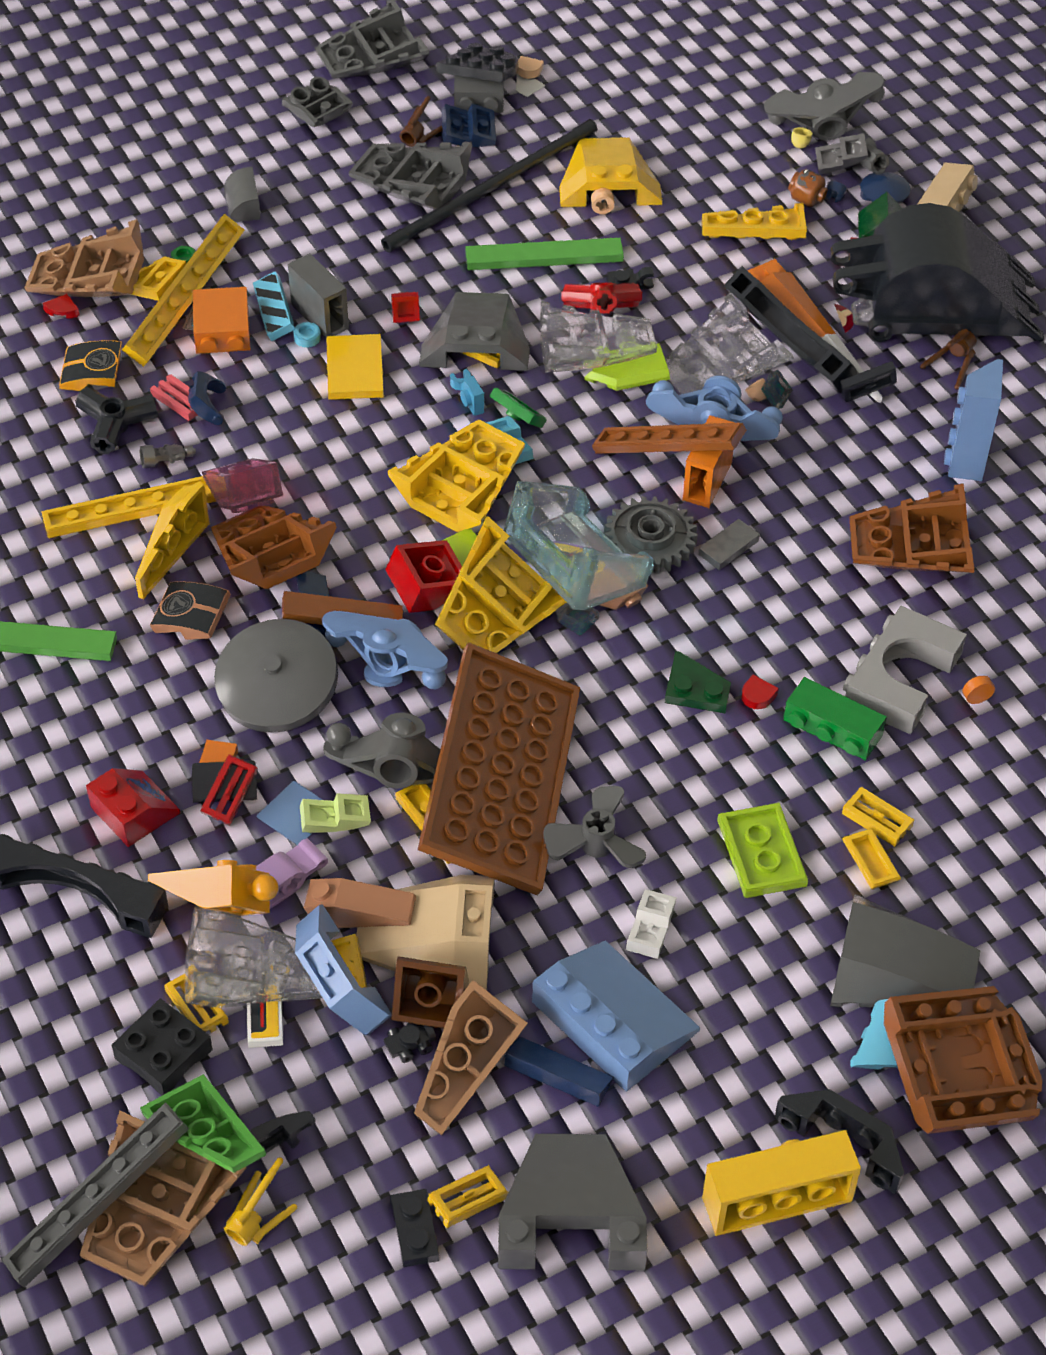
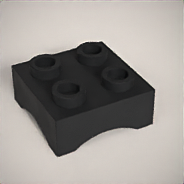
M161 998L111 1044L114 1058L122 1065L139 1074L161 1095L172 1091L180 1078L195 1063L204 1059L213 1050L210 1035Z

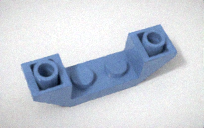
M318 905L296 925L295 954L329 1009L365 1036L370 1035L390 1018L392 1013L375 987L360 988L331 941L340 932L324 905Z

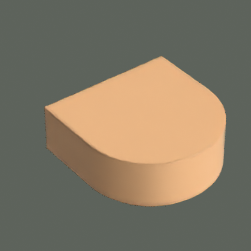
M520 56L517 74L526 79L536 78L543 70L544 61Z

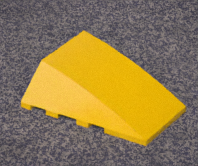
M478 419L450 435L449 441L443 444L438 442L432 445L430 451L420 457L415 455L409 458L407 464L398 469L395 466L388 470V476L411 508L455 532H460L482 524L525 448V443Z
M489 516L484 520L435 625L463 650L469 642L498 653L575 596L555 577L545 581L505 544L510 536Z

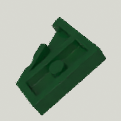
M675 651L665 695V703L725 714L731 682L685 654Z

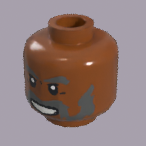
M804 169L800 173L796 172L788 187V190L791 191V198L808 207H813L817 202L822 203L828 192V188H825V178L808 169Z

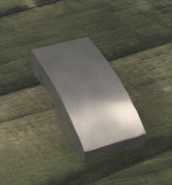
M865 134L839 138L840 143L816 147L819 175L837 171L867 159Z

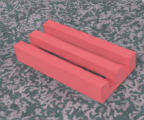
M168 375L166 382L164 380L159 381V387L154 385L150 388L153 397L186 420L190 421L197 416L193 409L191 411L183 406L185 404L191 408L188 401L190 387L173 375ZM165 391L175 397L176 400L166 394Z

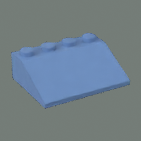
M606 940L557 961L533 980L532 1003L608 1075L613 1076V1080L626 1092L700 1031V1027Z

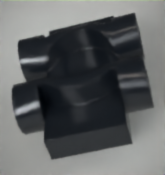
M407 1023L401 1030L395 1027L388 1031V1037L384 1038V1044L392 1059L399 1056L402 1063H407L414 1058L412 1050L418 1048L421 1055L430 1053L433 1050L430 1042L436 1040V1034L432 1026Z

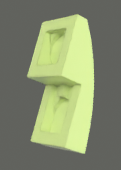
M337 793L334 801L302 799L300 804L302 832L324 833L345 831L368 826L371 822L368 795Z

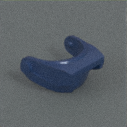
M197 371L192 376L194 383L189 388L188 401L190 406L204 420L214 425H220L224 421V416L211 403L207 390L215 393H224L226 391V384L210 374Z

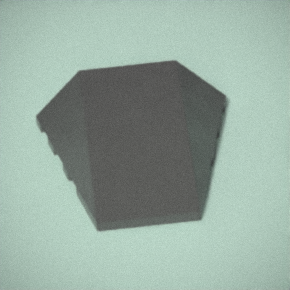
M387 0V5L382 9L375 8L370 11V17L362 22L355 21L350 24L351 29L347 32L342 33L340 31L315 47L316 53L333 79L369 75L404 67L426 59L430 53L420 37L414 38L406 27L402 10L395 0Z
M451 142L440 143V147H427L426 143H416L414 147H405V143L372 144L349 171V176L398 199L437 209L451 201L465 183L472 142H463L460 147H452Z
M854 894L830 1006L842 1007L843 1003H859V1007H873L877 1001L889 999L893 996L974 988L980 950Z

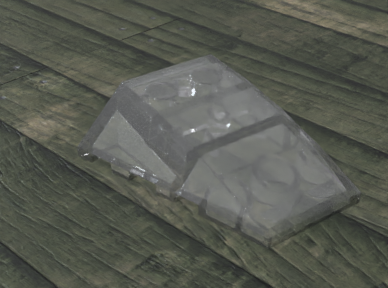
M730 292L724 298L725 302L719 308L715 307L708 314L709 319L701 327L697 326L691 332V337L686 343L681 342L665 360L670 374V380L668 381L680 394H685L703 389L706 380L713 376H725L737 384L764 371L793 360L794 356L778 339L771 343L749 321L746 307Z
M541 301L540 345L545 372L576 371L604 367L657 353V345L650 319L614 313L613 318L602 316L598 310L590 309V314L575 312L574 306L563 305V309L551 308L549 302Z

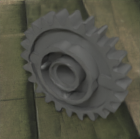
M642 496L641 502L631 498L630 505L622 502L620 510L613 508L612 516H607V524L604 525V544L608 545V553H614V561L624 560L629 557L636 569L642 567L645 574L651 568L657 574H659L660 568H665L670 572L672 564L681 567V560L688 561L690 553L694 554L695 545H697V525L693 524V516L687 517V509L678 510L679 503L668 505L667 498L662 502H658L656 496L652 498V501H648L645 496Z

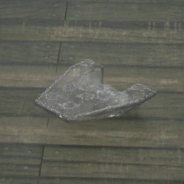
M194 907L185 959V1003L225 1008L321 999L323 997L295 954L296 938L230 913Z

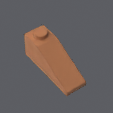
M343 878L310 879L304 909L309 914L318 905H324L337 928L407 926L411 924L416 895L411 892Z

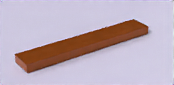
M743 423L606 427L595 440L592 448L596 454L735 450L747 430Z

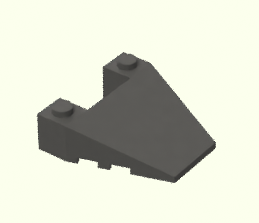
M606 1134L534 1135L499 1214L498 1269H535L536 1229H608V1270H645L647 1258L646 1215Z

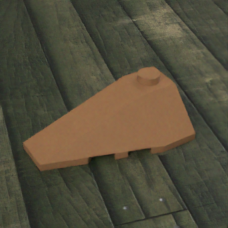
M472 980L451 1007L414 1111L417 1117L441 1136L528 1024L474 980Z

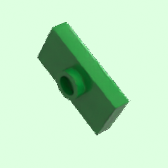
M494 388L489 397L507 408L506 414L517 421L522 419L528 424L543 428L547 421L546 417L508 391Z

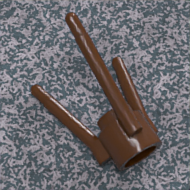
M427 96L420 107L416 108L409 122L399 134L401 141L409 147H414L416 143H425L442 132L441 125L424 135V126L418 121L431 99L430 96Z
M967 329L959 331L946 346L922 363L920 368L925 369L948 351L956 357L965 356L954 386L958 390L963 382L970 361L976 354L973 350L976 345V337Z

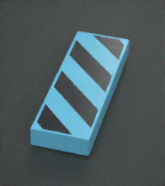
M274 271L253 282L266 333L270 340L274 341L295 330L278 273Z

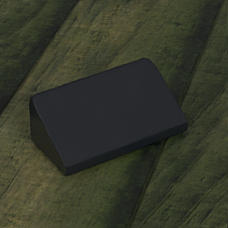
M245 761L256 766L255 761ZM224 762L192 764L193 803L205 802ZM232 765L214 802H220L237 765ZM244 769L229 801L234 800L248 770ZM257 773L243 800H257Z

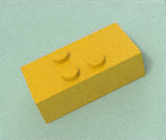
M846 1130L802 1141L792 1139L778 1147L707 1164L702 1199L715 1236L852 1202L861 1167Z

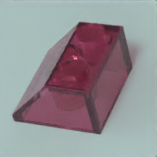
M251 458L202 471L203 478L219 507L231 510V513L247 511L249 505L256 503L258 506L274 503V498L284 496L277 462Z

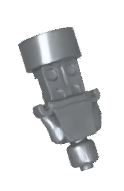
M164 444V447L153 448V445H145L139 448L142 468L155 467L158 461L174 463L175 461L185 459V457H193L194 453H196V449L193 446H185L183 449L182 445Z

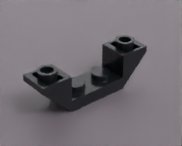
M831 1089L783 1095L779 1098L774 1118L785 1129L792 1132L796 1131L800 1135L805 1136L817 1118L820 1117L829 1127L835 1130H846L847 1134L854 1138L857 1144L865 1149H872L874 1151L869 1158L865 1175L877 1187L888 1189L894 1194L898 1192L904 1170L891 1126Z

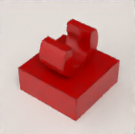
M418 292L391 294L393 323L420 321Z

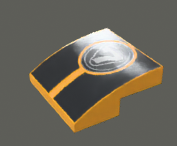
M89 341L68 346L66 348L59 389L80 391L86 386L88 387V384L115 387L122 341Z

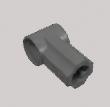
M865 138L868 158L854 165L860 164L876 175L884 173L885 169L890 165L889 156L877 149L872 138Z

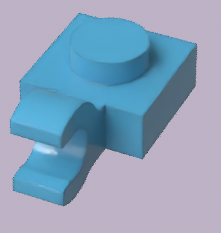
M467 369L463 370V378L461 379L456 378L454 373H450V385L456 390H461L460 396L465 407L468 406L474 416L483 414L484 392L475 377L471 376L470 371Z

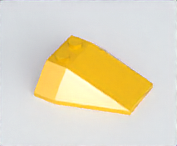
M629 137L584 138L579 140L559 186L561 207H586L587 190H597L600 188L609 190L635 189L637 205H662L660 183Z

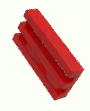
M228 754L200 812L230 826L258 771V767ZM232 765H237L216 810L212 809L211 807ZM244 769H246L248 772L225 815L223 811Z

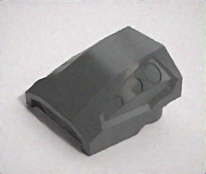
M323 77L312 78L310 86L305 88L295 87L292 89L291 95L282 98L283 107L288 108L312 127L324 125L349 110L353 104L338 87L330 85L329 81Z

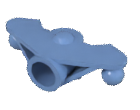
M725 376L710 377L706 380L703 389L681 395L674 391V387L670 382L666 380L658 381L646 399V405L650 410L677 425L705 424L709 415L735 423H743L747 431L740 441L775 439L778 437L780 432L779 425L783 420L782 412L774 406L765 408L762 413L757 410L751 411L739 399L742 395L739 385Z
M331 611L323 616L322 624L326 628L325 638L333 647L343 646L347 641L352 644L367 663V666L364 668V677L371 685L378 687L396 686L402 683L401 674L410 670L423 672V684L429 689L436 690L444 685L446 681L444 670L448 666L447 657L425 638L422 631L410 620H396L344 611Z

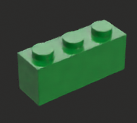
M804 677L786 701L783 720L795 728H800L817 736L824 742H829L845 750L850 755L866 760L883 736L887 716Z

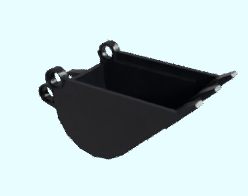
M933 203L907 206L885 218L876 227L873 236L838 241L831 246V261L837 266L844 267L833 273V289L841 295L872 301L873 318L869 320L868 330L869 337L875 342H885L893 334L956 335L964 329H967L974 335L1029 336L1040 342L1044 340L1043 331L1030 317V312L1036 315L1040 313L1039 305L1026 292V286L1035 287L1034 277L993 238L991 240L965 215L950 206ZM840 251H847L850 253L845 258H839L836 256V254ZM842 278H850L852 280L845 285L838 283ZM881 325L887 327V329L883 332H876L873 330L875 327Z

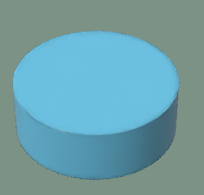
M300 323L293 331L294 341L301 347H313L321 340L320 328L315 323Z

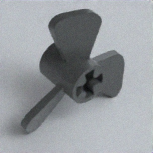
M604 786L594 790L592 793L593 810L588 811L584 815L582 825L547 824L543 831V838L550 858L561 860L582 847L586 854L596 858L607 856L611 852L617 861L626 868H634L645 862L646 852L643 849L614 835L615 818L613 814L624 797V789L620 786Z

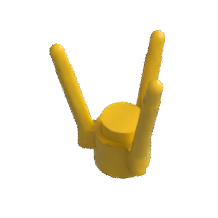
M278 1157L252 1195L261 1177L260 1171L254 1173L234 1213L226 1222L225 1232L234 1241L243 1246H247L251 1240L259 1244L265 1234L297 1210V1205L292 1204L261 1228L259 1223L262 1221V1218L253 1210L282 1165L283 1158Z

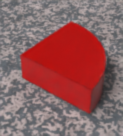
M68 294L43 303L44 311L51 316H54V314L66 316V318L80 316L78 307Z

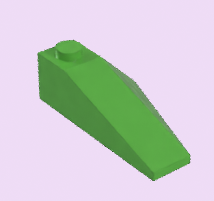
M204 1074L140 1107L142 1114L148 1120L166 1102L189 1128L176 1143L233 1173L266 1156L265 1149Z

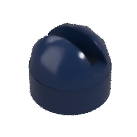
M829 181L826 186L828 188L826 198L828 201L831 198H835L834 203L840 202L845 196L847 187L840 182Z

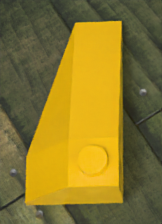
M197 482L178 491L171 500L166 501L163 505L135 577L139 598L144 600L210 524L204 483Z

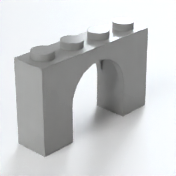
M900 606L895 615L890 614L887 617L882 634H876L873 638L868 655L863 654L859 659L856 673L848 675L843 685V690L846 691L845 697L887 716L886 724L911 735L924 714L928 694L895 680L887 673L884 665L898 658H913L950 674L962 655L967 634L904 606Z

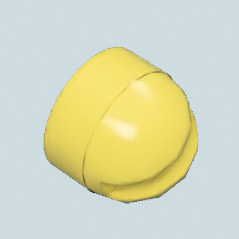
M802 127L794 128L791 136L793 145L797 148H805L811 141L812 131Z

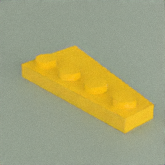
M803 203L794 204L792 209H784L783 205L772 206V211L763 212L759 211L758 208H749L743 214H738L735 210L702 213V236L712 238L732 236L740 239L746 237H760L762 239L786 238L789 240L806 238L807 227Z

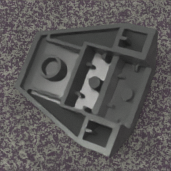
M456 292L422 344L419 367L447 368L449 352L499 353L501 370L528 371L530 348L510 295L503 293Z

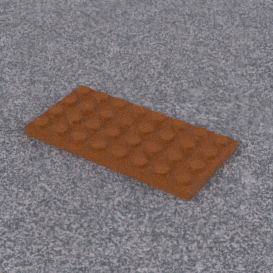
M468 642L461 658L417 850L538 896L543 890L549 859L543 831L547 824L555 823L580 687Z

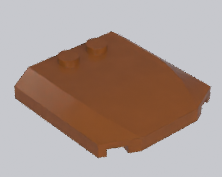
M995 986L893 996L885 1002L884 1026L915 1122L927 1134L1031 1121L1040 1115V1108H1037L1038 1093L1042 1091V1077L1020 1016L1013 1007L1007 1009L996 996L999 991Z

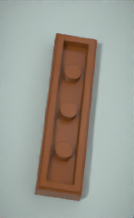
M284 591L282 597V619L296 620L303 623L323 625V616L331 611H344L396 620L403 619L402 605Z

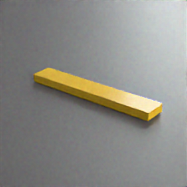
M210 474L41 512L47 536L52 538L160 514L166 501L171 500L178 491L197 482L204 483L207 503L219 501L218 493Z

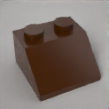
M398 956L396 961L392 1020L444 1028L451 1007L469 985L467 968L465 966Z

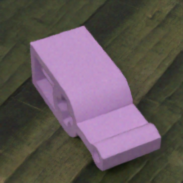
M308 838L303 839L287 853L277 852L257 865L256 870L270 873L278 882V893L270 900V909L295 893L303 885L306 877L328 864V858Z

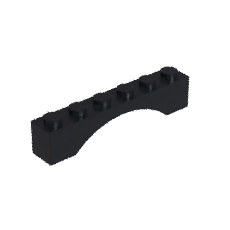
M743 266L723 285L740 305L840 394L842 393L840 381L859 374L854 365L845 356L797 318Z
M0 834V889L2 890L19 885L38 883L57 884L74 888L102 903L115 917L121 929L148 938L153 937L169 908L166 890L152 882L146 883L134 879L126 873H115L103 869L95 863H84L73 859L67 854H56L44 850L37 844L22 843L6 834Z

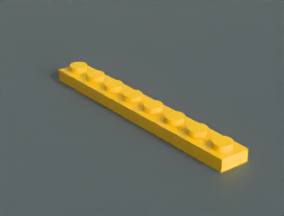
M224 213L123 347L122 351L144 367L192 303L193 290L203 288L245 229Z

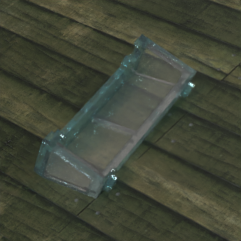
M517 481L504 531L510 536L508 540L573 610H587L646 587L648 577L653 571L654 559L644 551L638 554L623 553L586 517L590 509V501L579 487Z

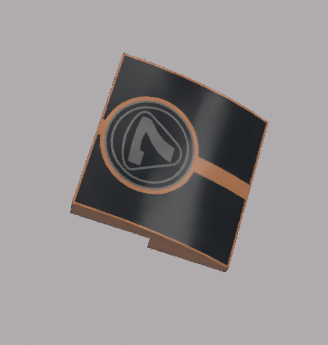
M185 581L170 582L150 623V627L154 633L181 632L185 640L211 638L231 593L229 590L209 584Z

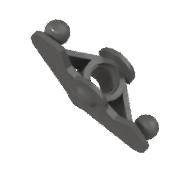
M858 72L848 83L840 85L834 79L822 78L814 81L805 93L796 94L787 89L778 92L765 101L764 109L768 114L769 121L774 125H780L786 119H789L813 131L814 135L819 139L833 140L846 132L848 123L867 99L871 102H879L884 98L885 81L881 74L874 72Z
M409 713L390 714L384 718L381 730L360 739L357 736H351L350 728L341 722L334 723L328 728L326 732L327 741H325L323 746V752L328 758L378 779L379 782L391 788H405L410 785L433 783L440 748L424 736L426 732L425 724L417 716Z

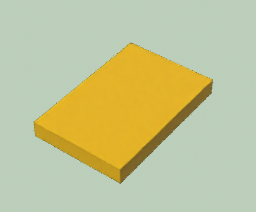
M381 334L327 336L329 400L384 397Z

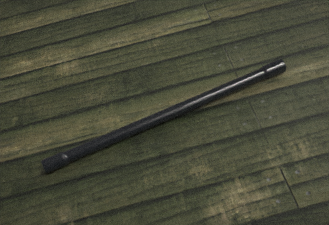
M592 119L586 120L574 127L570 132L406 227L394 231L381 239L382 247L388 253L392 252L416 235L574 143L579 142V140L596 133V123Z

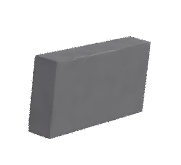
M737 519L699 547L698 555L720 571L759 541L760 534L740 519Z

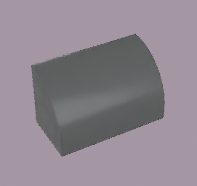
M253 167L238 169L227 178L224 185L228 215L235 222L260 219V209Z

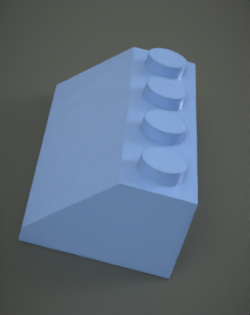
M996 359L968 374L965 387L959 386L957 404L961 405L960 408L955 407L952 425H956V428H950L948 445H952L951 449L946 448L944 465L949 466L948 477L982 481L1001 403L1002 359Z

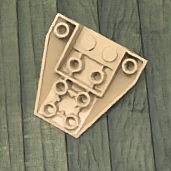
M458 875L396 889L416 895L411 924L407 926L357 927L362 960L395 972L398 956L465 966L467 968L469 984L474 980L487 990L489 937L495 879L481 875Z

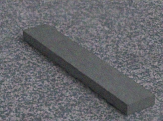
M166 1102L2 1259L20 1285L25 1288L189 1130L187 1125Z

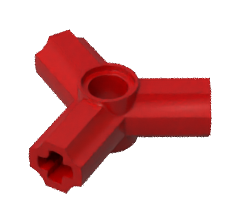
M636 283L565 284L561 298L565 307L589 308L592 312L610 313L614 311V308L638 307L640 301H642V291L639 288V284Z

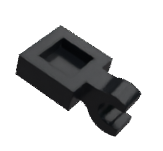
M644 267L636 274H634L633 269L607 272V283L639 284L640 289H651L654 287L653 279L651 278L654 277L652 267Z

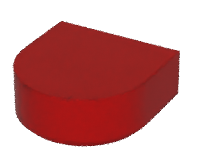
M753 674L743 685L741 698L743 703L749 708L764 709L777 697L779 688Z

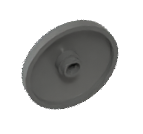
M272 619L249 626L229 641L221 652L216 664L214 675L215 688L223 708L239 724L261 732L288 731L311 721L328 705L337 686L338 665L330 643L318 630L296 620Z

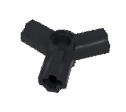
M86 386L79 391V395L75 400L77 408L98 421L90 444L91 448L96 449L99 454L109 455L111 451H115L119 438L127 430L128 425L158 417L152 394L123 401L117 397L108 398L94 388Z

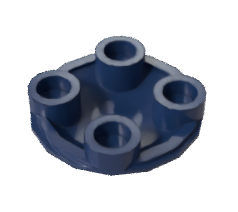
M887 171L878 175L874 173L868 174L862 179L860 184V197L865 201L873 202L888 192L897 203H901L908 198L911 192L910 184L905 178Z

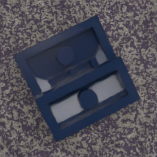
M472 103L468 111L448 104L444 105L441 111L443 142H451L452 145L462 146L463 142H472V147L495 145L494 110Z

